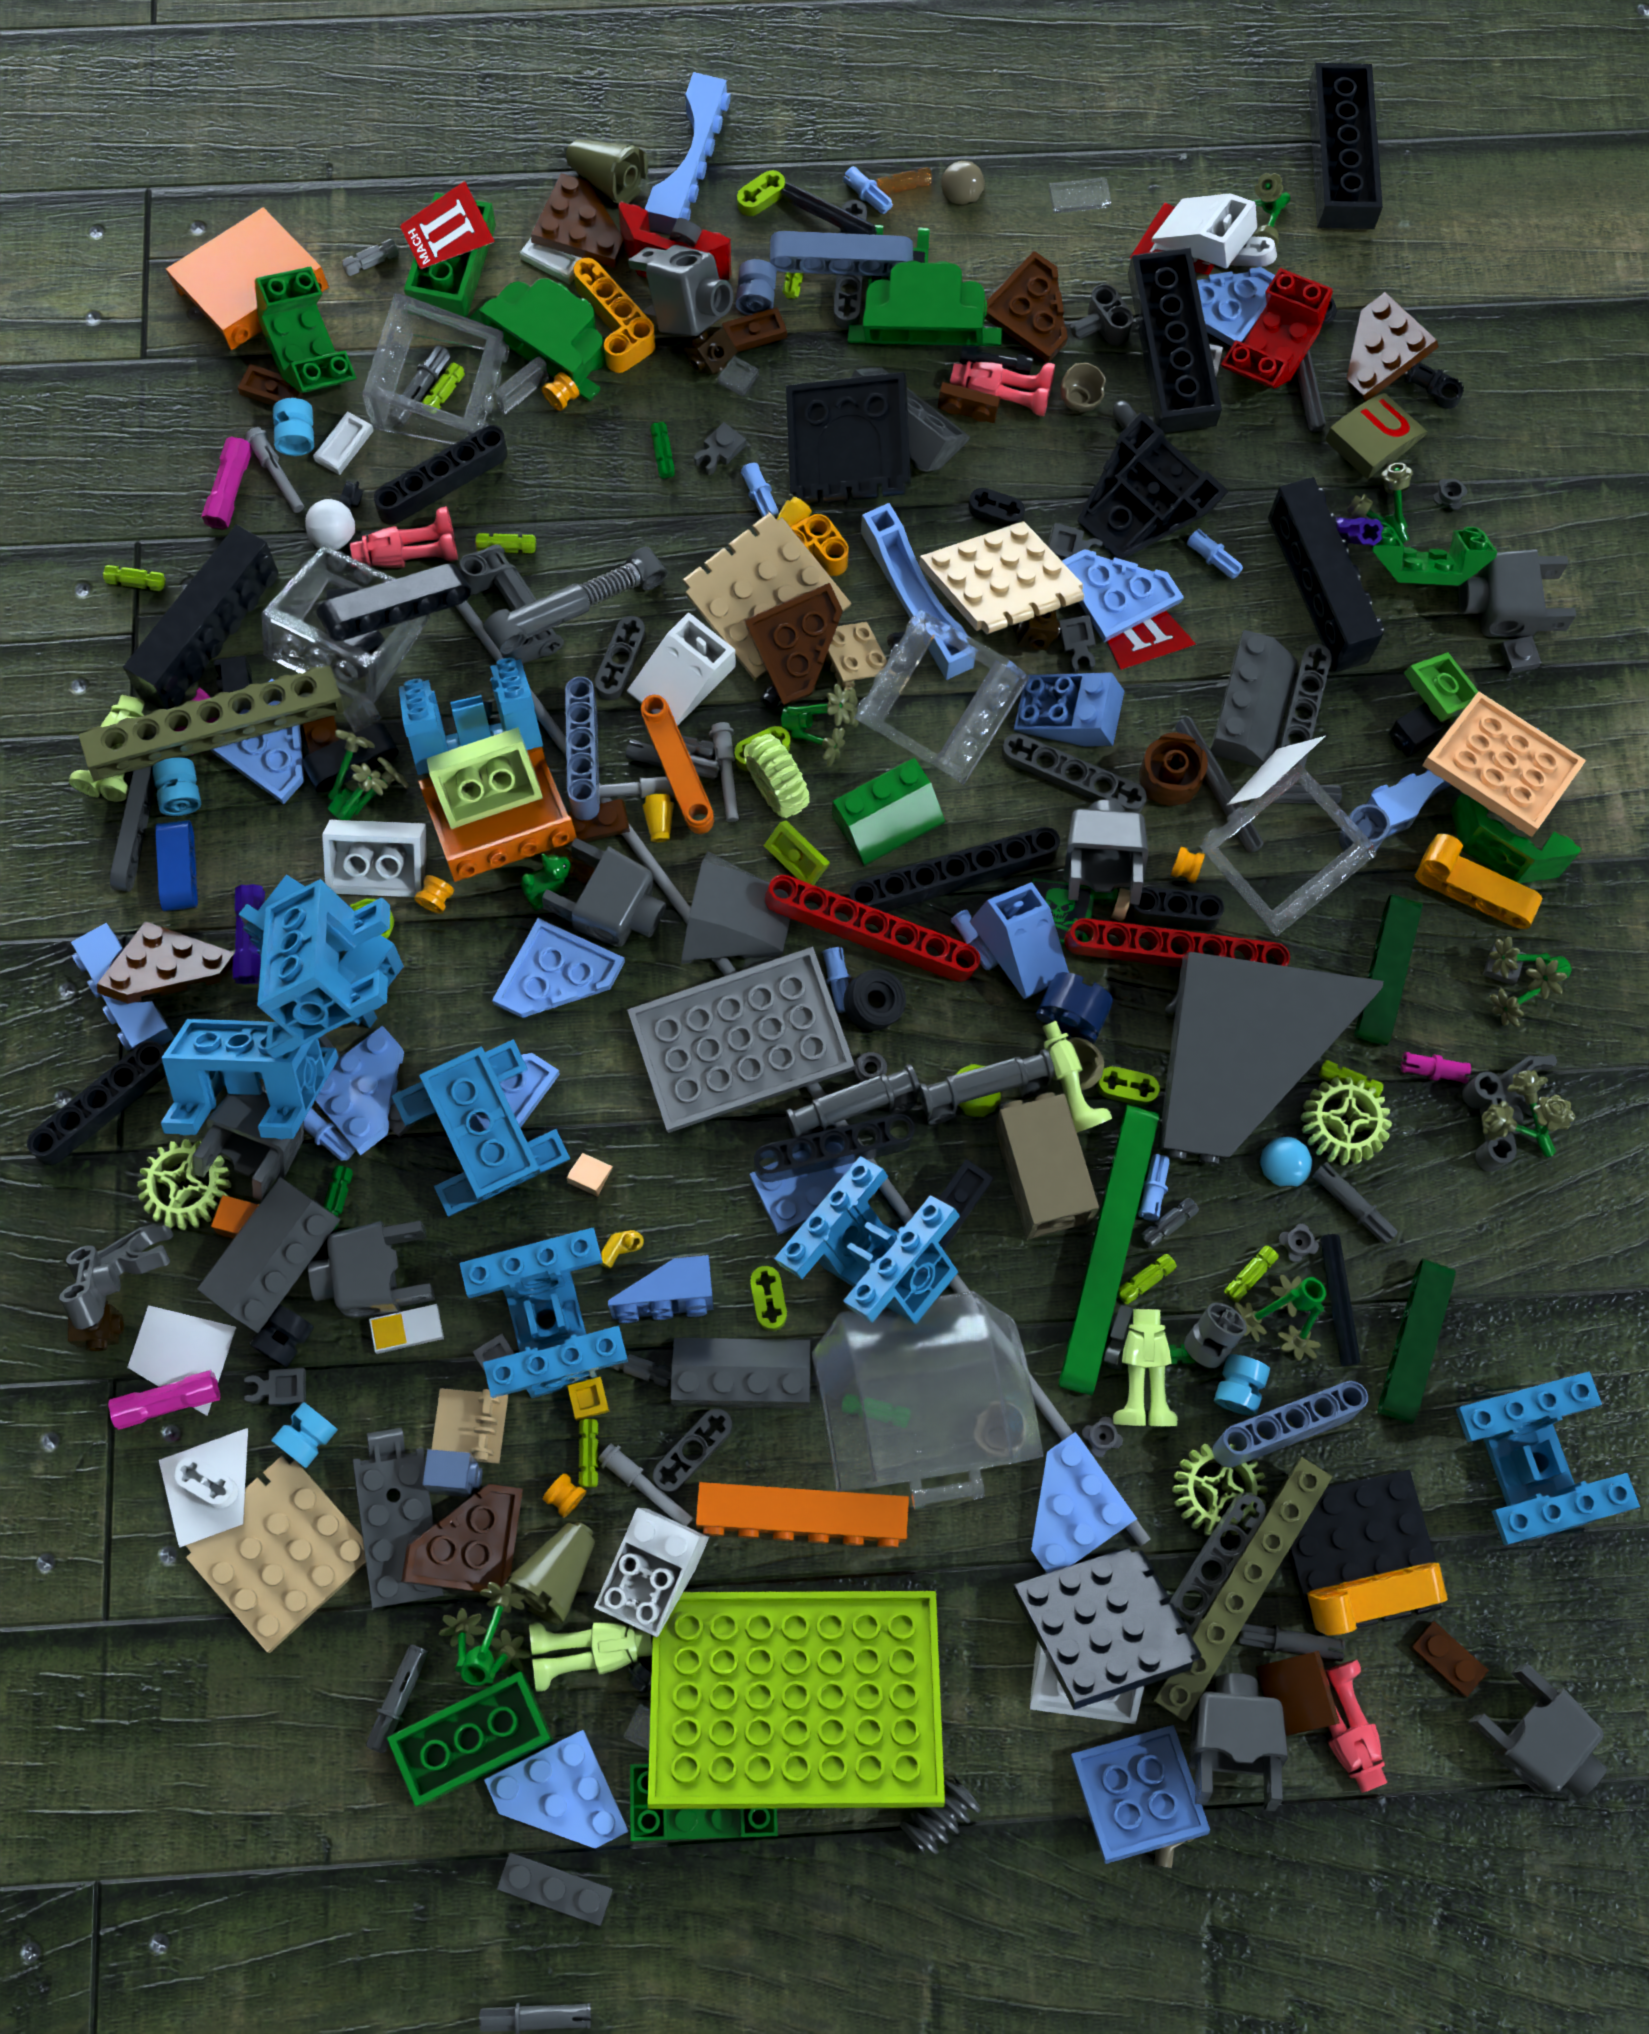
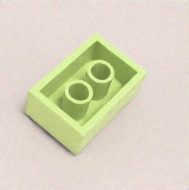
M519 727L427 758L429 775L451 829L543 798Z

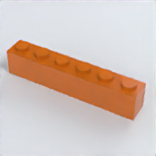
M699 1482L696 1527L697 1529H703V1534L707 1536H724V1531H737L738 1537L747 1539H758L759 1533L773 1534V1540L794 1541V1535L808 1536V1542L825 1544L829 1543V1538L843 1539L844 1545L863 1546L864 1540L878 1541V1547L898 1548L899 1543H905L907 1539L909 1496Z

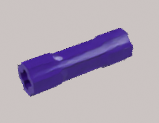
M1336 517L1339 535L1341 539H1345L1347 544L1374 546L1382 539L1381 533L1384 527L1378 519Z
M241 884L235 888L236 940L235 954L233 955V979L235 983L242 985L259 984L261 956L257 953L258 948L250 941L252 937L244 931L245 925L239 916V913L246 904L258 911L265 902L263 887L255 884Z

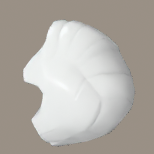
M324 499L313 504L308 510L305 520L306 532L310 542L317 548L324 551L338 550L346 545L354 535L355 521L350 509L343 503L333 499Z

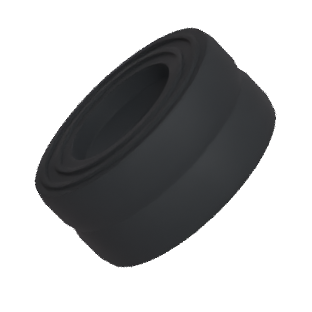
M879 969L868 970L853 979L847 986L843 999L844 1009L849 1019L859 1028L867 1031H879L895 1023L901 1017L906 1006V994L901 982L893 974ZM869 992H875L881 997L882 1005L879 1009L873 1008L869 1004Z

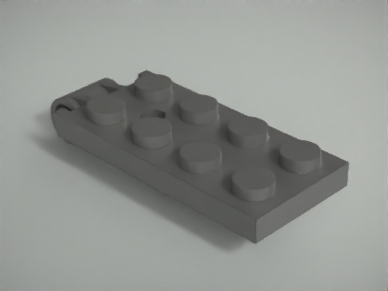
M402 1427L367 1433L370 1460L360 1461V1458L353 1459V1469L372 1608L443 1596V1589L441 1587L401 1582L407 1545L434 1525L429 1491L423 1486L425 1472L423 1448L416 1449V1452L405 1454ZM390 1489H397L400 1492V1499L397 1502H390L387 1499L386 1494Z

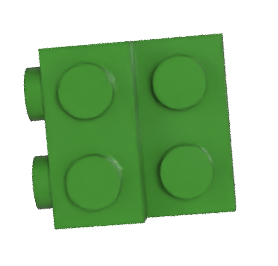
M1449 652L1413 664L1404 672V675L1411 682L1413 689L1420 694L1429 706L1430 711L1437 716L1440 722L1446 719H1450L1451 722L1456 721L1478 693L1476 687Z

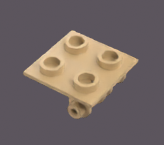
M867 622L837 626L826 656V662L830 665L831 672H836L834 675L840 687H843L844 690H850V687L855 686V680L893 673L888 668V661Z
M440 1388L431 1450L470 1453L477 1462L500 1464L509 1395L492 1398L489 1389H483V1392Z

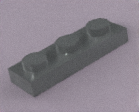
M511 1852L497 1890L599 1926L602 1925L613 1892L611 1887Z

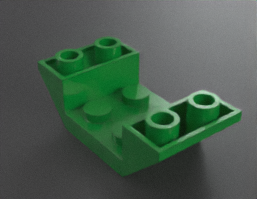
M311 266L262 276L254 280L258 321L280 375L298 392L304 393L357 379L346 350L335 351L316 305L322 296V291Z
M1381 522L1384 527L1381 533L1382 539L1376 545L1370 546L1373 553L1398 583L1460 586L1497 556V550L1484 531L1476 527L1453 530L1449 553L1442 549L1417 552L1416 549L1404 547L1394 528L1387 523Z
M1461 793L1451 808L1458 839L1463 845L1462 851L1500 875L1520 884L1559 878L1582 850V848L1575 845L1572 839L1565 835H1559L1555 831L1544 845L1538 849L1529 839L1517 836L1509 831L1500 821L1487 817L1486 814L1489 810L1464 793Z
M630 1764L631 1841L778 1836L777 1808L648 1809L649 1764Z

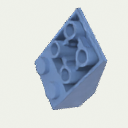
M1113 673L1026 675L1014 731L1084 747L1113 746L1124 690Z
M1032 882L987 900L969 921L1024 999L1048 989L1057 973H1069L1051 909Z
M709 1255L674 1258L608 1300L612 1319H619V1323H633L639 1321V1317L653 1316L654 1320H666L673 1318L675 1313L686 1312L688 1317H699L706 1315L707 1310H714Z

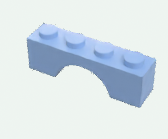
M107 923L71 942L77 952L72 955L75 963L81 972L87 970L92 979L87 981L96 998L102 996L107 1005L102 1007L112 1025L117 1022L122 1032L118 1033L117 1036L127 1051L134 1050L146 1041H154L163 1045L175 1038L160 1011L152 1001L127 1004L97 993V983L123 951V947Z

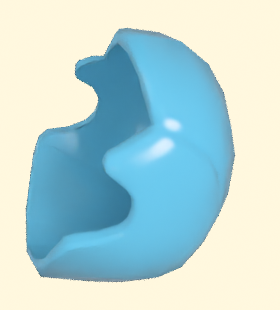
M1279 1137L1273 1139L1262 1149L1260 1165L1264 1176L1275 1185L1280 1187H1298L1310 1176L1312 1158L1307 1146L1296 1138Z

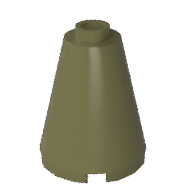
M577 139L568 146L566 151L569 167L615 203H620L621 201L629 204L640 194L642 189L638 186L641 178L646 180L648 159L646 153L639 149V147L628 144Z
M576 1522L575 1524L567 1523L508 1577L505 1584L509 1583L511 1585V1592H521L525 1595L523 1600L530 1605L528 1608L529 1612L554 1625H558L560 1622L562 1624L567 1618L595 1546V1540L592 1538L593 1531L581 1522Z

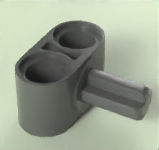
M1108 284L1097 285L1091 293L1088 307L1089 316L1071 324L1072 335L1074 338L1082 339L1099 331L1109 344L1122 345L1129 338L1133 314L1113 286Z

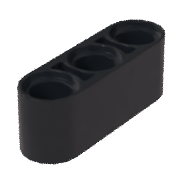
M376 723L353 733L356 737H365L371 741L375 748L358 747L357 752H354L343 784L353 780L352 776L356 774L351 769V765L355 764L361 767L363 763H366L372 771L382 766L377 760L378 758H383L390 762L399 754L395 742L383 723ZM340 739L309 754L302 761V765L317 792H327L333 789L347 750L344 748L347 740Z
M1142 887L1140 902L1147 903L1151 909L1142 910L1137 904H1129L1127 915L1132 922L1138 925L1210 931L1217 926L1224 912V903L1220 897L1212 893ZM1176 905L1181 908L1182 913H1173L1168 906ZM1200 909H1210L1214 916H1205Z

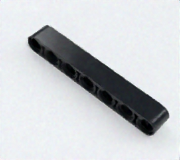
M1040 827L859 880L852 885L849 899L858 902L856 897L866 895L871 901L861 904L882 912H889L1031 870L1053 862L1059 848L1060 836L1053 828ZM1040 842L1048 843L1051 849H1041L1037 844ZM1016 851L1022 857L1014 859L1008 856L1007 852ZM987 860L992 866L981 867L977 861ZM958 869L962 875L951 876L947 873V870ZM925 877L931 880L932 883L921 885L917 882V879ZM890 886H895L901 889L902 892L890 894L886 889Z

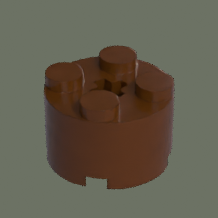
M1176 732L1166 733L1148 746L1139 771V781L1146 791L1147 799L1167 806H1176L1189 803L1197 794L1207 771L1208 759L1204 749H1201L1195 743L1196 740L1191 736Z

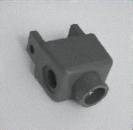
M675 244L667 250L646 247L628 260L630 269L646 271L653 304L642 312L652 323L658 324L660 332L698 336L730 311L733 303V289L728 281L719 279L716 261L712 254Z
M1537 549L1497 552L1494 560L1479 570L1475 577H1470L1459 586L1458 600L1461 613L1479 614L1481 632L1488 637L1523 638L1533 637L1536 631H1567L1576 617L1575 608H1546L1542 579L1560 578L1568 565L1567 556H1538Z
M1100 800L1094 802L1088 809H1076L1073 811L1063 877L1068 882V900H1078L1080 884L1091 887L1095 892L1111 893L1119 887H1130V904L1140 905L1148 859L1145 818L1142 814L1125 812L1121 804L1112 800Z
M575 838L571 845L572 858L595 868V871L577 903L546 889L542 896L543 908L571 921L573 930L615 947L623 946L632 930L650 938L655 932L666 908L665 902L651 896L653 892L652 872L611 847H608L604 852Z
M265 1084L261 1087L262 1092L260 1095L227 1093L207 1119V1134L193 1154L194 1174L203 1178L218 1155L231 1161L235 1172L247 1177L253 1176V1197L259 1200L265 1197L276 1178L278 1179L279 1176L283 1179L285 1178L304 1140V1121L294 1139L261 1138L258 1126L270 1107Z
M379 1221L330 1234L327 1239L329 1258L313 1260L308 1264L309 1281L314 1300L320 1301L334 1298L335 1305L347 1318L393 1314L400 1312L401 1306L434 1301L435 1293L430 1283L397 1289L396 1283L397 1253L396 1250L392 1249L391 1245L427 1238L422 1222L415 1221L385 1227L383 1222Z
M1528 1663L1516 1666L1511 1674L1538 1699L1534 1706L1508 1736L1485 1714L1474 1715L1468 1724L1495 1749L1492 1756L1538 1793L1558 1792L1565 1786L1576 1798L1580 1799L1587 1795L1601 1781L1607 1771V1767L1592 1754L1594 1749L1603 1740L1604 1732L1564 1688L1554 1689Z
M1240 1673L1220 1675L1215 1679V1692H1205L1202 1694L1192 1713L1189 1767L1195 1769V1804L1206 1805L1213 1793L1212 1771L1263 1776L1264 1810L1276 1811L1283 1800L1282 1767L1288 1759L1282 1703L1276 1698L1259 1697L1257 1680L1250 1675Z

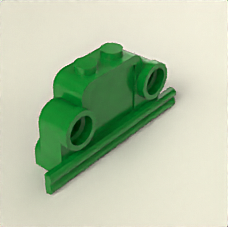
M908 261L898 263L892 268L890 281L880 279L869 285L866 294L863 325H849L848 343L1001 346L1002 328H984L985 316L987 314L984 288L975 281L963 283L962 271L958 265L946 261L936 263Z
M547 278L537 280L531 287L524 282H512L496 298L487 301L482 308L479 307L469 318L471 323L553 378L559 372L568 375L576 384L580 396L589 402L599 393L600 386L586 378L592 371L600 369L606 361L603 339L595 327L594 308L586 299H579L570 293L563 284L555 283Z

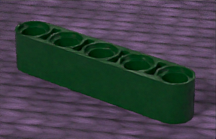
M1390 894L1387 899L1367 978L1384 981L1383 988L1359 1013L1354 1033L1355 1038L1383 1046H1388L1420 920L1422 902Z
M1423 1258L1420 1260L1413 1277L1377 1409L1379 1414L1410 1425L1414 1423L1420 1408L1456 1275L1455 1269Z

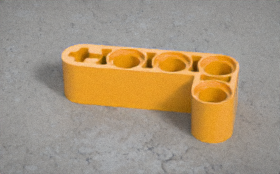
M592 258L578 260L573 267L576 291L582 298L590 302L594 312L613 331L604 341L606 365L608 369L616 373L627 371L654 352V325L597 261Z
M814 514L790 527L828 575L838 576L846 571L848 567V545L829 518L822 514ZM820 532L823 533V535L816 536L812 533ZM830 555H838V556H840V557H839V558H831V557H829V556H830Z
M1437 834L1434 837L1415 874L1416 880L1433 890L1519 929L1531 927L1543 899L1538 892L1459 856L1463 845L1457 838L1448 834Z
M1439 1563L1416 1565L1315 1589L1307 1593L1315 1629L1325 1635L1349 1633L1357 1629L1356 1623L1431 1606L1448 1600Z

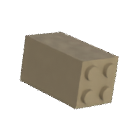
M1053 1092L1037 1096L1035 1098L1036 1101L1024 1104L1021 1100L1009 1102L1003 1106L1004 1109H1000L994 1127L1027 1240L1091 1224L1099 1209L1065 1094L1055 1096Z

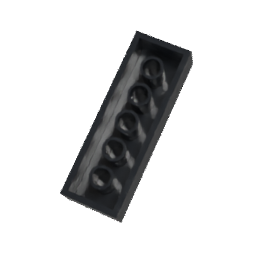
M1315 62L1308 91L1317 228L1375 229L1383 204L1372 64Z
M1191 248L1132 255L1128 279L1156 425L1164 433L1217 426L1222 406Z
M1314 477L1280 486L1268 520L1322 645L1330 650L1331 666L1334 673L1367 664L1383 636L1384 628L1380 618H1376L1373 612L1370 594L1364 591L1362 587L1359 569L1350 560L1347 542L1345 539H1341L1339 535L1336 517L1328 510L1324 490L1318 487Z
M237 524L233 527L123 666L138 696L160 709L166 710L178 706L183 701L185 693L191 684L198 681L203 675L205 666L212 658L219 655L227 638L237 632L241 625V620L248 611L255 609L259 602V597L266 588H270L275 583L279 572L266 541Z

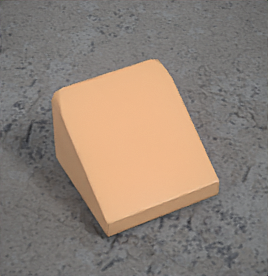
M582 1153L570 1170L567 1181L569 1184L598 1197L613 1167Z

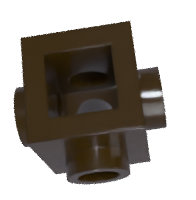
M709 327L698 336H691V342L683 348L689 357L688 362L695 371L713 375L723 371L727 367L726 362L738 352L723 327Z
M1056 610L1040 616L1034 614L1033 618L1014 624L1013 631L1016 632L1018 646L1046 651L1052 641L1057 639L1060 632V622L1057 621Z
M108 1301L105 1302L103 1317L93 1326L85 1329H76L68 1317V1342L77 1348L86 1347L87 1351H105L108 1349V1345H118L119 1334H123L124 1331L123 1315L114 1306L108 1304Z

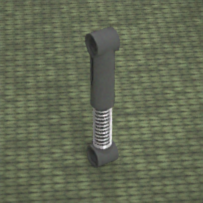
M642 547L629 556L624 566L602 574V576L593 578L580 585L577 583L572 584L511 612L507 609H502L493 613L485 621L483 628L502 654L512 653L521 647L527 639L587 613L590 606L598 604V602L607 600V598L616 596V594L625 592V590L630 588L642 587L644 590H651L664 581L668 571L649 547Z

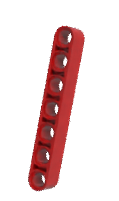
M788 875L774 877L765 894L767 907L775 913L954 981L963 982L968 980L980 963L979 952L969 944ZM780 889L788 894V898L777 897L774 890ZM813 901L818 905L819 909L810 910L805 906L804 902ZM835 913H844L849 921L842 922L835 917ZM865 924L875 925L879 933L869 932ZM901 935L906 937L909 944H900L895 936ZM925 947L935 948L939 956H931ZM962 958L966 960L969 968L959 966L956 959Z
M1088 918L1075 921L1064 937L1066 948L1071 953L1077 955L1181 968L1182 957L1186 953L1204 954L1202 947L1210 948L1215 956L1235 958L1234 951H1240L1248 961L1268 963L1266 955L1273 956L1277 961V965L1287 966L1290 961V954L1287 948L1276 942ZM1075 931H1083L1088 936V942H1080L1075 936ZM1107 935L1116 936L1120 941V946H1112L1107 940ZM1139 939L1149 941L1152 949L1147 951L1141 948ZM1170 944H1179L1183 949V954L1174 953Z

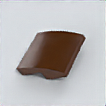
M1319 1651L1256 1667L1264 1697L1276 1698L1282 1703L1286 1736L1340 1723Z

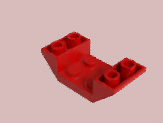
M620 201L618 205L620 230L624 238V249L629 259L646 247L667 250L676 244L712 254L716 261L719 279H730L732 275L731 238L725 237L718 232L713 233L703 229L693 248L684 242H675L661 237L657 233L650 232L648 210L642 209L638 205H630ZM635 270L637 275L647 278L646 271Z
M1279 268L1265 291L1267 302L1265 309L1244 343L1235 340L1222 361L1221 367L1273 389L1290 381L1321 330L1333 288Z

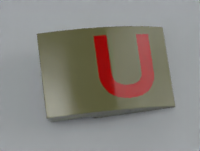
M1383 393L1364 402L1331 426L1325 441L1368 480L1382 467L1386 469L1421 440L1428 431L1386 393Z

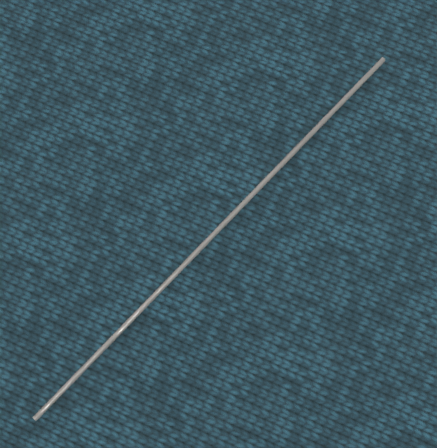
M465 601L457 605L456 608L496 662L503 659L501 652L485 632L484 624L469 603ZM530 688L538 721L567 759L566 736ZM600 797V804L612 801L610 797ZM629 824L630 832L621 835L642 864L652 872L653 879L685 923L688 924L690 906ZM721 957L720 960L714 961L724 976L737 973L727 957ZM818 1082L805 1086L814 1100L827 1096ZM842 1120L832 1125L834 1128H839L849 1124L846 1120ZM873 1158L868 1159V1161L878 1166V1164ZM887 1178L879 1189L906 1225L914 1214ZM956 1274L949 1283V1286L1063 1441L1073 1434L1072 1430L965 1283ZM1137 1519L1125 1527L1139 1547L1151 1539Z

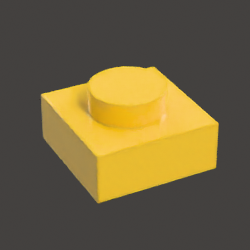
M601 1377L567 1385L576 1421L609 1412Z

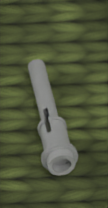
M259 427L250 429L245 434V438L250 443V447L260 461L261 466L269 470L293 512L298 513L302 511L304 505L278 463L279 456L267 440V432Z
M720 722L711 726L712 730L709 732V737L713 739L715 761L720 763L726 821L735 822L739 820L732 770V761H735L731 736L734 735V730L730 728L729 723Z
M666 776L640 778L639 782L599 785L600 797L640 794L641 798L652 794L670 795V798H673L674 795Z
M612 1443L609 1444L598 1458L602 1463L601 1467L603 1469L605 1467L610 1469L628 1487L633 1484L672 1519L684 1526H688L693 1517L642 1475L643 1469L620 1451L621 1447L619 1445L615 1447Z

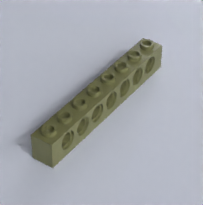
M329 665L325 667H312L306 672L292 676L283 675L274 681L263 684H250L244 689L234 692H221L212 698L201 701H188L182 704V706L168 710L158 709L146 716L125 718L113 725L92 727L86 732L78 734L88 769L95 782L149 767L164 759L185 757L340 714L344 710L341 696L331 666ZM305 692L312 693L311 695H309V696H307V697H300V696H299V695H301L302 693H305ZM272 701H280L277 705H268ZM240 710H249V712L245 714H238ZM210 718H218V720L213 723L206 722ZM181 726L187 727L183 731H174L176 728ZM148 735H155L151 740H143ZM116 744H123L118 749H111Z
M1303 1457L1296 1460L1268 1506L1262 1523L1191 1634L1202 1656L1193 1662L1191 1670L1163 1679L1151 1701L1181 1721L1186 1722L1333 1476Z

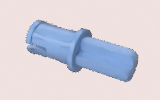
M854 166L845 172L846 176L843 177V182L859 194L861 201H867L882 214L887 213L892 208L891 198L877 187L875 180H869Z
M757 463L745 465L740 473L749 488V498L755 501L762 518L769 512L774 517H777L779 510L770 493L772 488L765 482L759 465Z
M1198 529L1188 539L1187 545L1206 559L1208 565L1214 564L1231 579L1236 578L1242 571L1241 563L1223 550L1224 545L1217 544L1203 533L1202 530Z
M966 909L957 913L950 922L955 926L965 943L973 946L979 952L982 967L985 970H990L997 966L999 963L969 922L972 919L969 911Z
M834 947L822 951L828 976L826 984L831 986L836 1012L844 1013L846 1012L843 1002L844 993L849 985L848 980L851 979V975L847 973L843 948Z
M310 1108L304 1119V1129L315 1138L317 1145H323L339 1160L347 1161L355 1152V1148L336 1131L334 1123L326 1122L313 1108Z
M1154 1154L1151 1158L1147 1181H1144L1143 1197L1138 1211V1216L1143 1217L1145 1220H1159L1164 1194L1168 1192L1165 1182L1170 1163L1169 1157L1165 1155Z

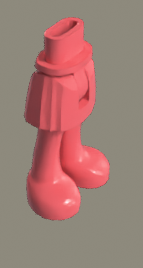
M968 361L967 365L954 363L950 384L999 396L1000 399L1030 408L1036 415L1045 416L1055 364H1044L1037 375H1024L1004 369L1002 364L975 362L973 365L970 361ZM1004 385L1022 388L1031 392L1015 390Z
M447 506L437 509L435 522L428 526L413 529H397L396 526L388 527L369 534L368 539L365 535L362 536L361 541L350 543L354 565L367 563L368 567L404 568L405 561L410 559L438 557L450 562L458 560L453 526ZM439 540V541H437V542H435V543H431V544L417 545V546H404V545L413 544V543H418V542H423V541Z
M1351 1660L1326 1669L1327 1680L1329 1679L1336 1690L1350 1728L1346 1727L1337 1711L1340 1723L1328 1726L1332 1737L1327 1743L1339 1762L1349 1773V1778L1356 1779L1361 1793L1388 1783L1382 1770L1385 1763L1380 1761L1382 1760L1376 1725L1367 1722L1354 1694L1353 1679L1361 1672L1358 1660Z

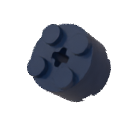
M1067 972L1057 973L1045 993L1036 1012V1017L1047 1024L1057 1021L1061 1033L1068 1034L1066 1039L1079 1037L1094 1044L1110 1012L1113 1003L1111 994L1095 982L1092 987L1082 983L1084 977Z

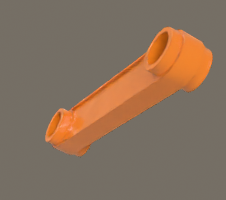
M649 695L642 701L640 708L646 729L686 825L696 834H705L710 831L714 823L712 807L668 703L660 695ZM653 709H660V710H661V711H660L659 713H657V714H650V713H649V712L652 711ZM698 814L706 815L703 820L697 821L693 819Z

